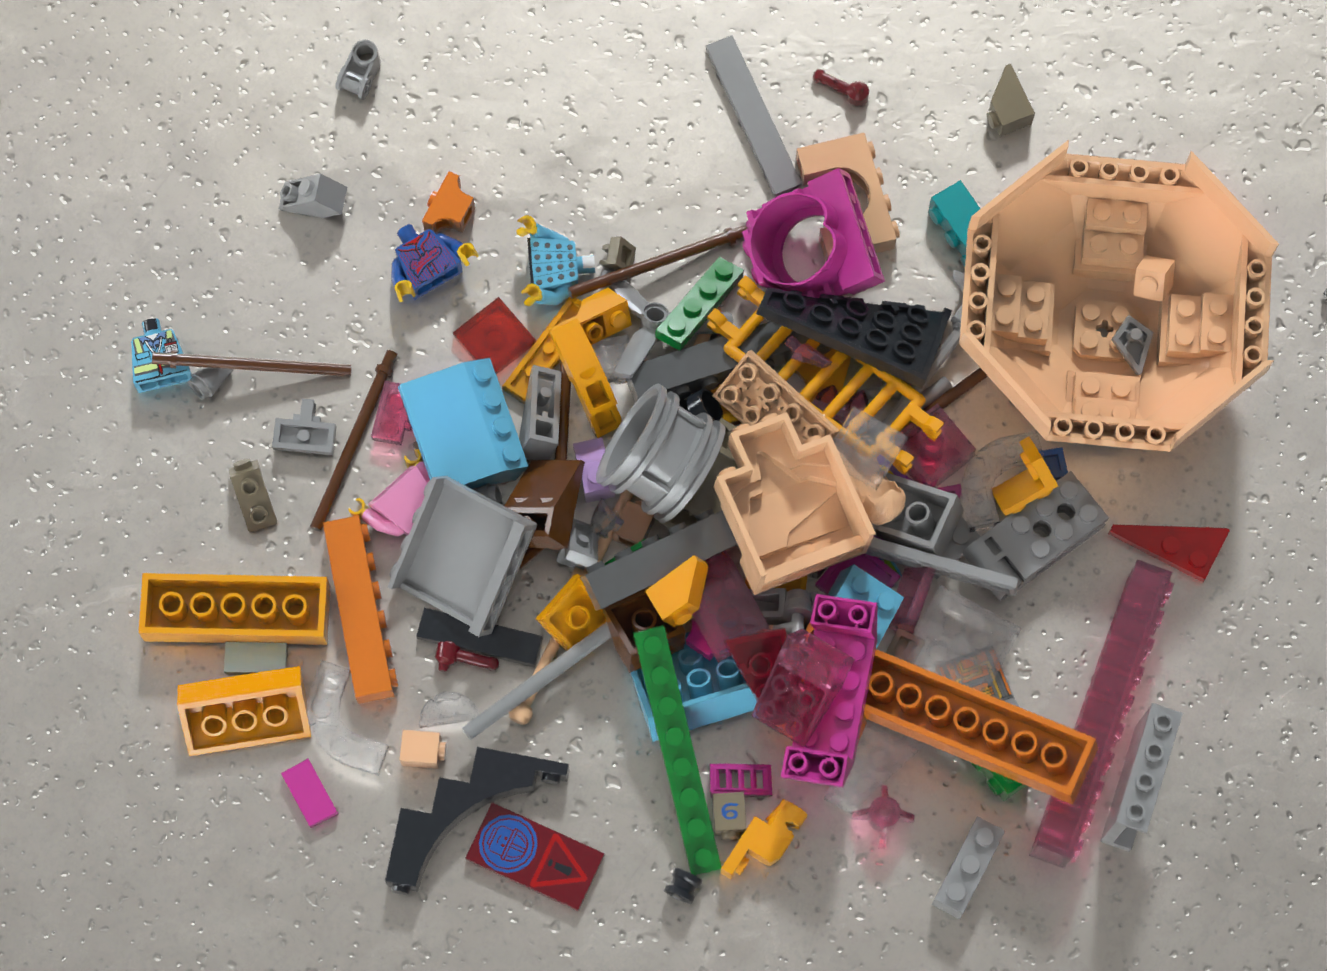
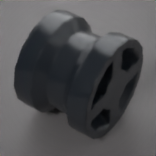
M674 868L672 872L673 879L670 884L666 885L664 892L675 899L692 904L695 898L693 893L696 888L700 887L702 880L685 870Z

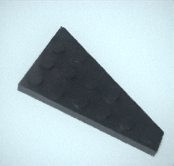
M767 288L756 314L820 342L824 346L840 351L851 358L871 365L880 371L902 379L909 384L923 388L952 310L944 308L943 312L926 310L925 305H908L906 303L882 301L881 305L865 303L863 298H846L829 294H820L819 298L802 296L801 291Z

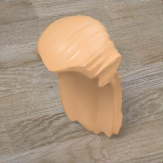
M837 438L835 446L870 522L875 525H882L894 520L905 507L906 495L901 487L898 488L895 481H889L877 459L874 461L866 460Z

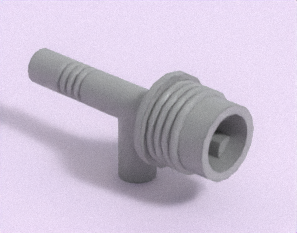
M792 589L786 593L782 617L788 623L773 626V630L785 628L786 634H791V661L794 667H801L804 664V623L811 621L812 616L810 593L803 589Z

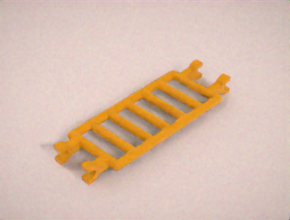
M745 275L738 283L740 289L737 291V294L759 307L765 292ZM714 308L707 316V319L710 320L707 323V327L729 340L724 345L723 350L728 356L739 363L746 353L738 347L765 318L757 315L756 310L739 329L729 322L719 310ZM781 326L756 354L765 362L793 330ZM809 338L778 374L787 381L821 343ZM837 351L799 394L840 430L836 437L868 461H874L879 455H882L905 476L912 468L913 464L911 462L914 460V457L892 444V440L909 421H912L930 439L935 441L942 433L941 428L944 426V422L934 416H930L921 409L926 402L924 395L905 381L857 359L855 360L862 364L863 367L823 411L820 410L809 400L847 359L848 355ZM874 373L887 384L847 429L832 418ZM898 391L911 402L876 442L869 447L856 436L893 394Z

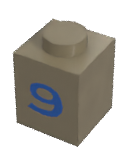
M744 792L713 794L715 836H721L722 840L740 839V835L744 834L746 830Z

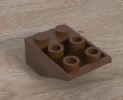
M530 461L528 468L504 505L538 524L528 548L568 549L584 461Z

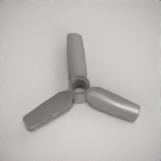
M606 269L601 272V276L613 272L614 270ZM623 280L609 285V288L627 300L629 311L639 317L641 321L639 330L633 334L615 368L614 375L630 379L639 369L654 344L660 341L655 338L656 329L670 313L663 304L656 302L648 303L631 284ZM721 312L733 324L732 314L730 312ZM707 319L695 334L715 333L707 327V323L710 320Z

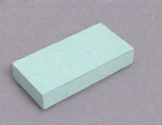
M225 642L224 673L251 674L287 668L288 644Z

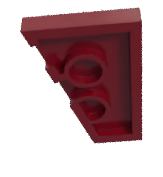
M779 628L723 640L769 725L777 726L796 722L800 703L786 629Z

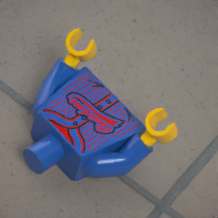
M411 224L399 229L397 235L403 244L395 249L396 258L392 261L391 282L399 302H403L402 297L406 294H411L414 300L462 273L460 259L465 266H468L470 263L467 259L470 256L479 257L473 244H463L445 234H435L431 229H427L418 235Z

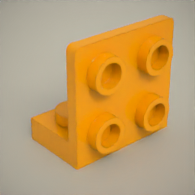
M1030 436L1019 442L1024 450L1019 456L1027 469L991 489L995 500L1005 516L1010 513L1020 512L1026 507V504L1037 498L1047 497L1052 493L1053 489L1058 487L1057 482Z

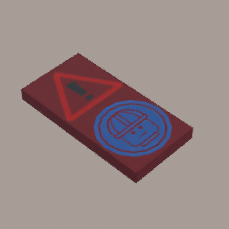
M492 802L465 859L579 912L605 853Z

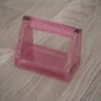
M929 567L904 569L896 591L904 599L888 628L896 631L899 628L914 634L936 573L934 569Z

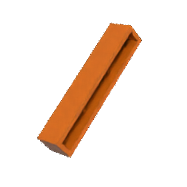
M359 515L323 522L356 700L358 704L395 697L393 687H398L395 668L389 669L387 659L393 657L389 639L384 640L382 629L387 628L384 610L378 611L376 601L382 599L379 582H373L371 571L376 570L373 552L367 553L365 542L371 541L368 525L361 523Z

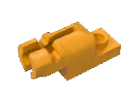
M782 799L780 804L765 819L767 823L755 816L723 864L721 874L729 879H732L735 873L741 875L750 861L746 857L747 854L767 866H771L779 861L794 839L793 832L788 830L787 827L800 829L807 818V813L795 804Z

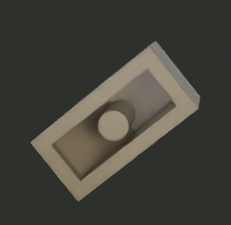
M1011 64L1005 66L991 99L988 113H986L990 127L992 129L996 128L1000 137L1032 125L1035 115Z

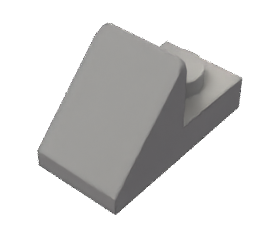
M573 519L568 549L562 548L558 551L557 562L572 568L576 566L584 570L585 567H589L598 561V527Z

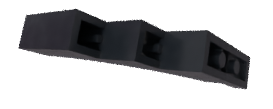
M477 747L470 783L439 777L431 813L405 808L400 809L385 878L387 886L392 887V892L409 895L410 890L418 892L422 876L430 858L446 835L459 822L489 803L516 794L534 792L537 776L542 777L541 781L550 784H559L560 780L567 782L570 770L569 764Z

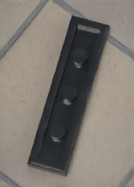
M424 608L416 635L417 639L436 644L438 642L451 641L459 646L461 650L532 667L536 666L543 639L541 635L495 625L492 634L478 637L468 632L469 625L445 612Z

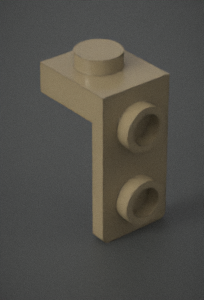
M243 459L233 464L234 467L229 468V475L248 531L254 532L275 525L277 518L258 460Z

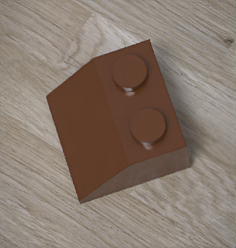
M651 586L602 608L615 649L629 673L641 668L633 636L634 632L663 625L670 653L673 654L684 649L686 636L684 627L682 625L673 627L661 619L645 592Z

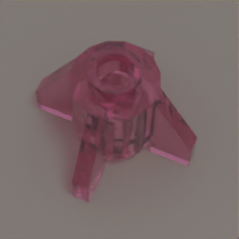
M881 785L880 797L876 798L869 808L852 811L851 819H868L869 825L879 832L878 849H885L887 832L891 831L897 825V822L913 823L914 814L901 810L899 803L894 798L889 797L888 785ZM880 809H885L887 814L890 815L887 817L882 816Z

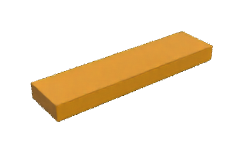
M576 297L568 298L502 385V390L525 404L532 366L536 365L555 369L561 361L548 329L577 316L582 303L581 300Z

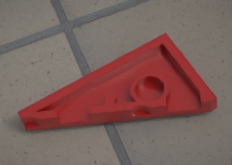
M1113 524L1108 534L1204 582L1230 530L1214 527Z

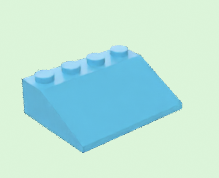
M490 358L463 362L398 386L430 480L433 477L448 476L474 489L488 483L495 485L515 481L528 468V462Z
M731 621L719 623L722 629L729 634V639L747 635L745 627L741 623ZM687 632L684 649L671 654L689 730L760 709L726 645L709 661L686 645V638L690 634V632ZM640 668L630 674L654 742L658 740L642 669Z

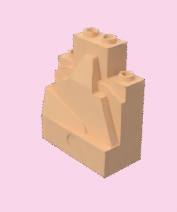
M787 412L781 415L772 413L763 417L757 424L750 426L746 423L732 430L727 444L738 469L736 467H729L722 470L718 474L719 476L716 477L714 489L742 553L740 564L754 595L867 552L875 531L831 435L822 438L820 435L812 436L806 439L802 445Z

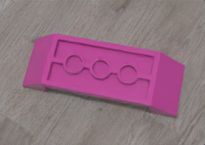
M816 594L810 625L814 628L812 646L792 747L786 746L781 778L844 787L855 762L877 645L878 604L876 602Z

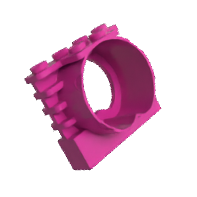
M837 168L808 181V187L797 188L793 192L784 193L762 204V208L757 210L751 209L746 212L748 217L746 221L747 230L742 231L745 239L742 245L746 255L751 258L753 265L751 274L758 285L784 291H801L802 296L819 298L820 294L844 296L850 293L856 295L885 282L851 176L844 170ZM813 216H823V226L831 232L833 237L832 251L823 267L817 273L806 280L797 282L789 275L784 266V242L791 229L800 221Z

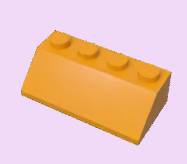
M300 666L178 685L177 707L189 756L311 737L306 691Z

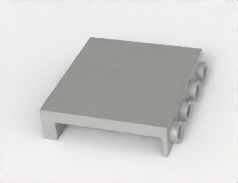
M448 476L433 477L425 486L423 492L425 497L421 507L413 515L412 523L414 524L410 534L404 538L401 544L402 553L400 558L390 571L391 580L388 588H401L470 626L468 632L478 637L492 634L538 524Z
M1152 703L1135 726L1100 842L1130 852L1137 830L1147 833L1183 713Z

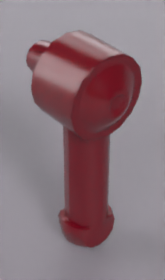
M817 69L813 73V80L817 84H824L847 95L851 105L861 107L868 102L869 88L864 82L855 81L849 84L825 73L822 69Z
M451 641L438 642L435 659L439 663V671L447 672L449 667L456 664L457 661L486 668L490 671H496L499 667V660L497 658L460 650V647Z

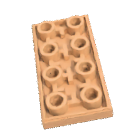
M752 350L747 351L713 394V397L742 424L748 423L750 426L759 423L763 417L769 414L777 413L781 415L787 412L802 445L806 439L815 435H820L821 438L831 435L833 439L840 431Z

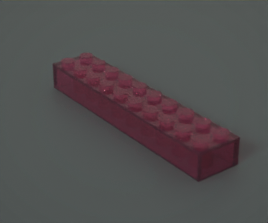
M1137 559L1128 574L1074 730L1096 738L1098 750L1073 805L1050 795L1029 854L1031 857L1065 869L1069 862L1074 863L1081 853L1085 840L1080 839L1081 833L1085 834L1086 829L1089 828L1095 811L1090 809L1091 804L1095 805L1096 800H1099L1105 784L1100 778L1105 776L1107 770L1109 771L1115 753L1111 752L1110 749L1111 747L1115 748L1116 743L1119 742L1125 724L1120 723L1121 719L1124 720L1127 713L1130 712L1135 698L1130 692H1134L1136 686L1141 681L1145 667L1140 666V664H1144L1146 657H1149L1155 639L1150 638V635L1154 636L1156 629L1159 628L1165 612L1160 610V607L1163 608L1166 600H1169L1174 587V583L1169 582L1172 575L1171 571Z

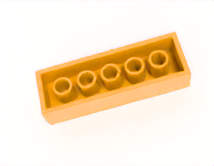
M143 573L138 633L147 642H263L328 645L331 586L327 577Z

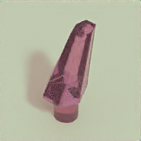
M794 336L789 337L785 342V345L793 352L792 359L820 368H827L832 363L830 359L808 343L801 344Z

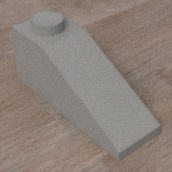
M536 365L532 366L519 440L526 459L549 460L558 446L562 371Z

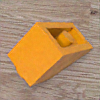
M693 555L645 590L661 619L673 627L688 622L692 614L699 610L709 567L705 561Z

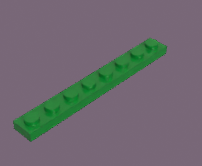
M662 625L634 632L633 636L690 873L699 875L719 870L722 866L665 627Z

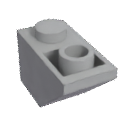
M321 173L287 181L280 192L281 200L278 209L320 218L342 214L348 187Z

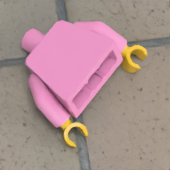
M414 450L418 458L415 461H410L406 455L404 456L408 469L368 503L371 508H368L361 498L355 499L362 508L357 512L348 508L351 515H359L360 520L362 519L379 532L393 536L409 535L414 524L412 523L413 515L421 507L425 497L423 494L425 486L430 481L420 450Z

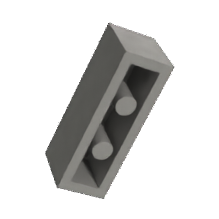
M977 816L932 905L958 919L961 918L1005 833L1003 829Z

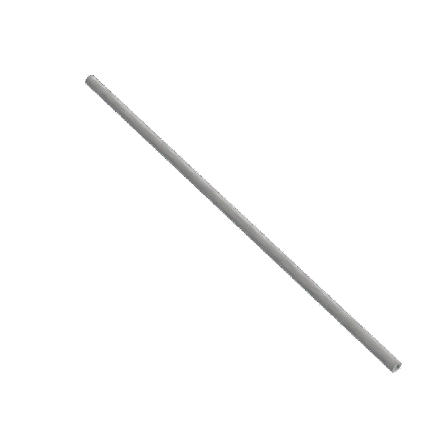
M943 376L921 392L926 399L925 404L921 407L922 410L952 388L950 381ZM883 421L859 438L867 443ZM737 545L703 561L710 566ZM607 622L463 726L462 729L467 737L472 740L610 639L611 634Z

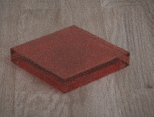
M499 297L452 332L455 339L473 360L490 358L496 374L525 353L536 342L532 334Z

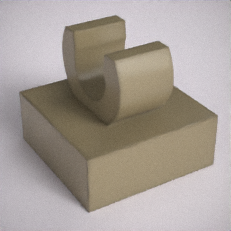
M611 237L610 244L602 246V250L608 253L606 260H600L599 264L606 269L616 271L633 265L636 247L623 237Z

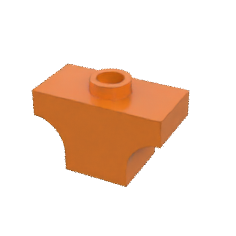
M448 171L438 192H432L427 203L429 208L422 220L424 231L431 229L436 234L441 229L452 228L463 233L475 210L474 197L460 190L459 175Z

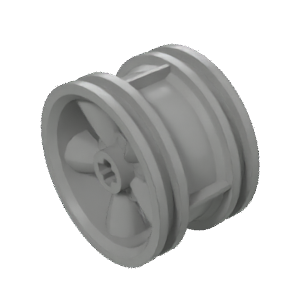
M657 383L637 400L618 426L601 458L596 473V481L602 486L609 485V490L615 494H620L625 490L642 499L641 507L645 513L649 515L654 514L656 520L665 523L674 518L685 507L706 478L722 446L725 436V425L717 420L713 421L712 417L705 412L696 416L679 406L680 398L677 394L671 391L667 392L666 387Z

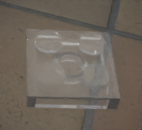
M853 406L833 442L848 474L877 491L906 442L907 436Z

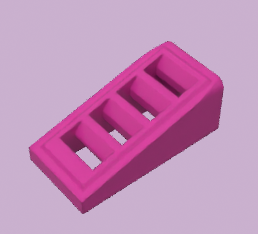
M709 764L710 798L716 793L744 792V797L772 796L771 765ZM762 772L763 789L757 788L756 773ZM732 773H738V788H732ZM744 773H750L751 788H745ZM719 774L726 775V788H720Z

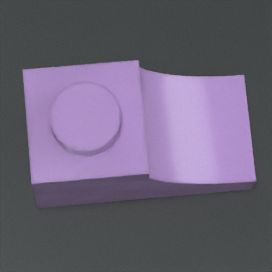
M603 438L573 443L576 460L585 462L581 483L586 503L615 497V493L609 490V485L602 486L596 481L597 469L605 452Z

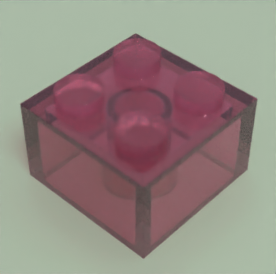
M938 403L926 412L930 416H934L944 422V426L941 428L942 433L935 441L930 439L920 427L912 422L899 432L891 442L900 450H904L914 457V460L911 462L913 464L912 468L907 472L915 482L934 488L969 463L976 451V448Z

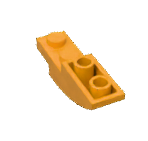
M574 316L548 329L567 376L575 387L594 435L599 438L617 429L622 422L616 406L618 404L577 317Z

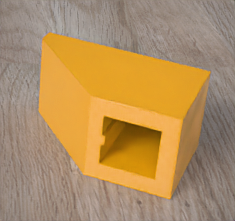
M608 287L583 299L576 316L591 345L632 325L627 300Z

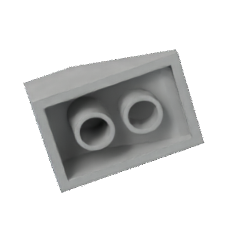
M884 472L889 481H895L898 488L901 487L904 491L906 503L901 514L894 520L882 525L872 524L875 536L888 542L943 557L964 512L958 495Z

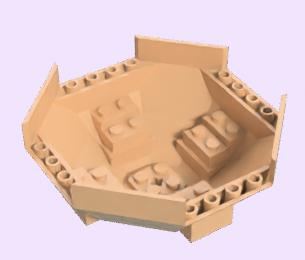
M1067 140L971 216L967 233L959 344L1046 441L1171 452L1266 374L1274 360H1268L1272 256L1279 243L1192 151H1190L1186 163L1179 164L1067 154L1069 140ZM1146 255L1175 260L1173 287L1163 301L1133 296L1136 268ZM1128 315L1153 332L1143 371L1140 375L1135 374L1111 340ZM1096 329H1106L1108 331L1107 336L1102 337L1101 332L1096 331Z

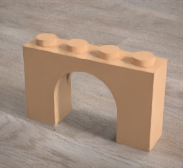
M865 132L797 148L795 160L803 186L808 185V181L837 168L849 173L852 182L861 187L868 200V207L863 215L875 252L880 253L894 249L896 239L900 237L897 222L891 221L889 211L892 210L888 194L883 195L881 185L884 184L882 172L879 167L875 168L873 159L876 158L872 141L867 142ZM824 227L820 228L819 242L826 262L833 248V237L831 232Z

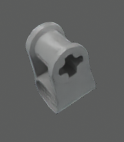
M360 40L355 43L337 77L335 85L337 90L345 89L358 94V98L362 100L366 98L381 64L378 49L372 41ZM369 53L373 55L367 61L360 60V57L364 54Z

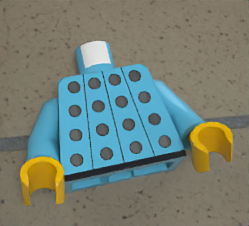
M525 215L517 221L523 223L526 228L520 227L516 230L518 236L530 235V238H527L531 284H528L521 291V293L529 294L530 297L524 301V304L528 307L535 302L537 304L559 305L570 297L568 287L579 284L578 274L595 273L594 255L576 257L574 241L547 227L536 224L533 217Z

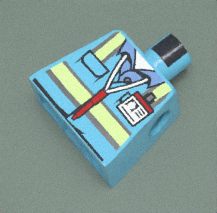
M157 318L143 321L144 335L135 337L131 341L133 383L138 393L188 382L192 379V372L189 366H176L175 369L170 368V365L152 364V352L171 353V350H176L177 354H183V351L173 329L162 331L160 321Z

